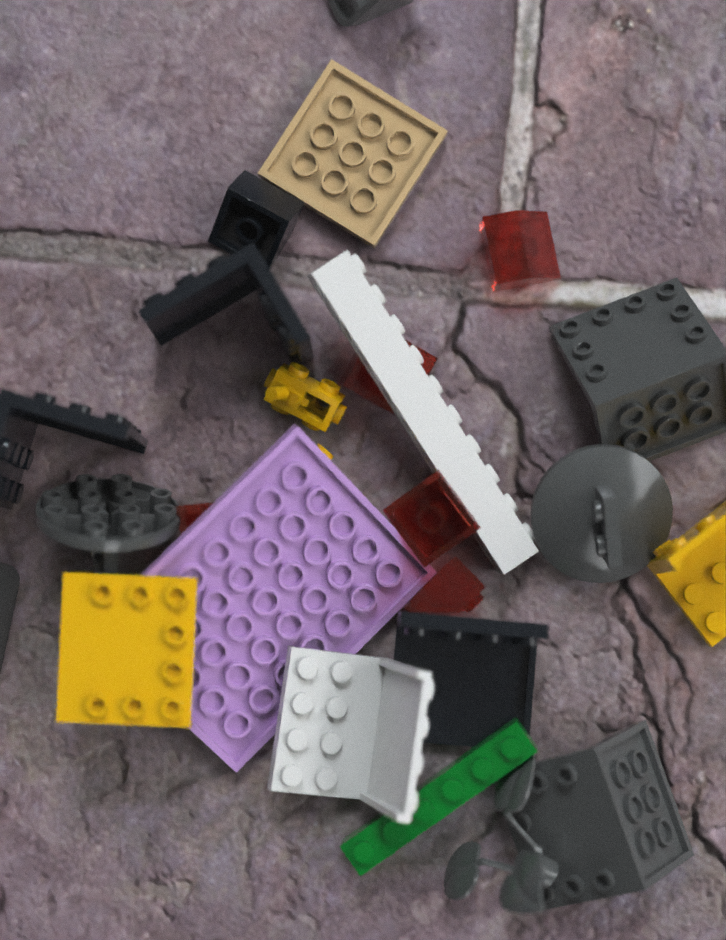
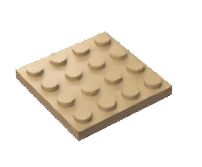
M331 59L259 170L258 177L301 200L311 210L375 249L447 136L448 131Z

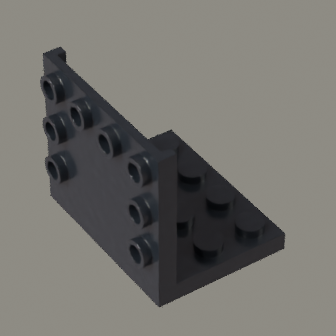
M253 242L227 258L225 254L215 257L206 264L207 269L196 276L190 273L181 277L174 283L176 288L164 295L161 292H157L149 296L142 302L143 307L137 310L162 347L257 291L258 297L261 300L263 315L273 332L279 330L281 345L290 360L298 359L303 366L314 360L311 338Z
M1 388L0 507L12 510L14 503L18 504L21 500L24 484L20 482L24 470L28 471L33 461L34 451L30 449L38 424L141 454H145L148 440L141 435V430L137 429V426L127 421L128 418L106 412L105 418L92 415L91 407L79 403L70 402L68 408L55 404L57 398L48 394L35 391L34 397Z
M398 612L394 660L432 672L431 679L434 682L433 696L428 701L426 711L429 728L422 742L474 747L515 717L518 718L530 735L538 639H548L549 624Z

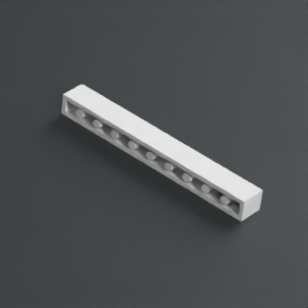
M346 250L308 274L307 277L495 571L505 575L539 551L534 544L536 540L533 531L526 522L521 524L515 514L518 511L516 503L508 493L503 495L496 483L500 479L491 465H484L478 456L481 449L476 440L470 434L466 436L460 428L459 424L462 423V419L456 409L451 404L447 406L441 398L440 394L443 393V389L433 375L427 376L421 366L424 363V359L418 349L413 344L408 346L402 336L405 333V329L399 319L394 314L389 316L382 305L386 302L384 295L375 284L370 286L363 275L367 272L363 262L357 254L351 256L349 251Z

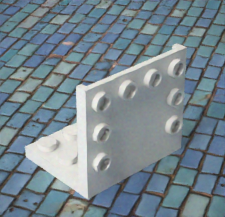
M288 646L267 789L277 792L359 799L396 822L411 823L412 813L416 811L418 805V794L415 790L417 775H420L423 769L422 739L426 737L429 728L426 711L428 701L432 699L434 692V682L431 679L432 672L389 658Z

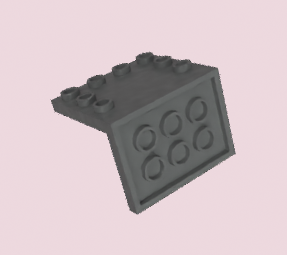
M678 278L671 279L549 326L550 335L592 406L599 444L622 446L652 461L726 432V348Z
M646 720L635 722L591 747L536 761L532 789L527 803L520 812L513 813L515 820L532 840L543 847L541 854L558 863V874L555 881L548 888L542 889L545 910L644 891L694 856ZM499 779L494 782L495 789ZM507 821L517 852L529 850V845Z

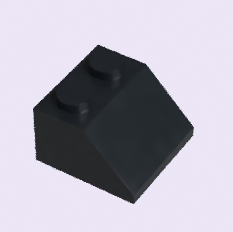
M244 170L228 187L208 242L231 255L253 242L266 265L271 270L293 232L305 203Z

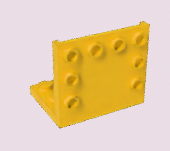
M726 501L679 538L669 539L653 551L656 557L647 565L709 647H713L726 637Z
M93 570L63 572L56 722L188 728L192 726L198 578L94 573Z

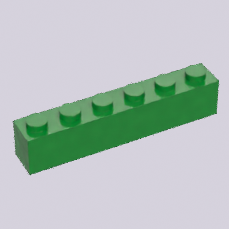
M513 718L415 788L418 794V805L416 811L412 813L411 823L396 822L380 812L346 836L339 847L361 877L537 753V745L518 718Z

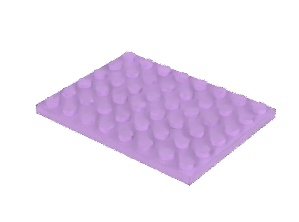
M294 424L141 575L198 578L192 726L189 729L237 773L275 735L288 646L356 654L437 572L317 445Z

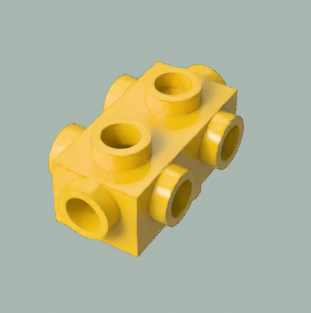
M291 362L290 365L284 363L278 370L272 368L264 383V387L267 389L263 400L271 403L270 406L275 411L284 415H294L301 419V423L314 431L322 430L326 432L332 423L336 425L340 423L347 406L342 404L346 395L339 392L341 387L337 383L325 378L321 382L308 376L310 372L308 368L296 362ZM318 398L328 403L329 406H320L318 403Z

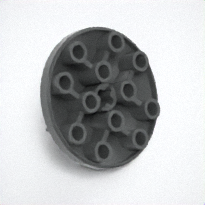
M611 444L585 446L557 460L539 481L533 495L530 510L532 531L544 557L565 575L591 583L618 581L642 570L656 557L653 551L666 542L673 518V505L669 488L655 466L641 454L631 449Z
M82 474L78 475L73 482H68L42 492V496L36 503L35 521L38 528L53 540L75 548L90 550L94 573L118 574V553L149 548L170 539L179 530L181 508L176 500L172 498L171 491L132 481V477L129 475L116 474L111 478H96L93 475Z

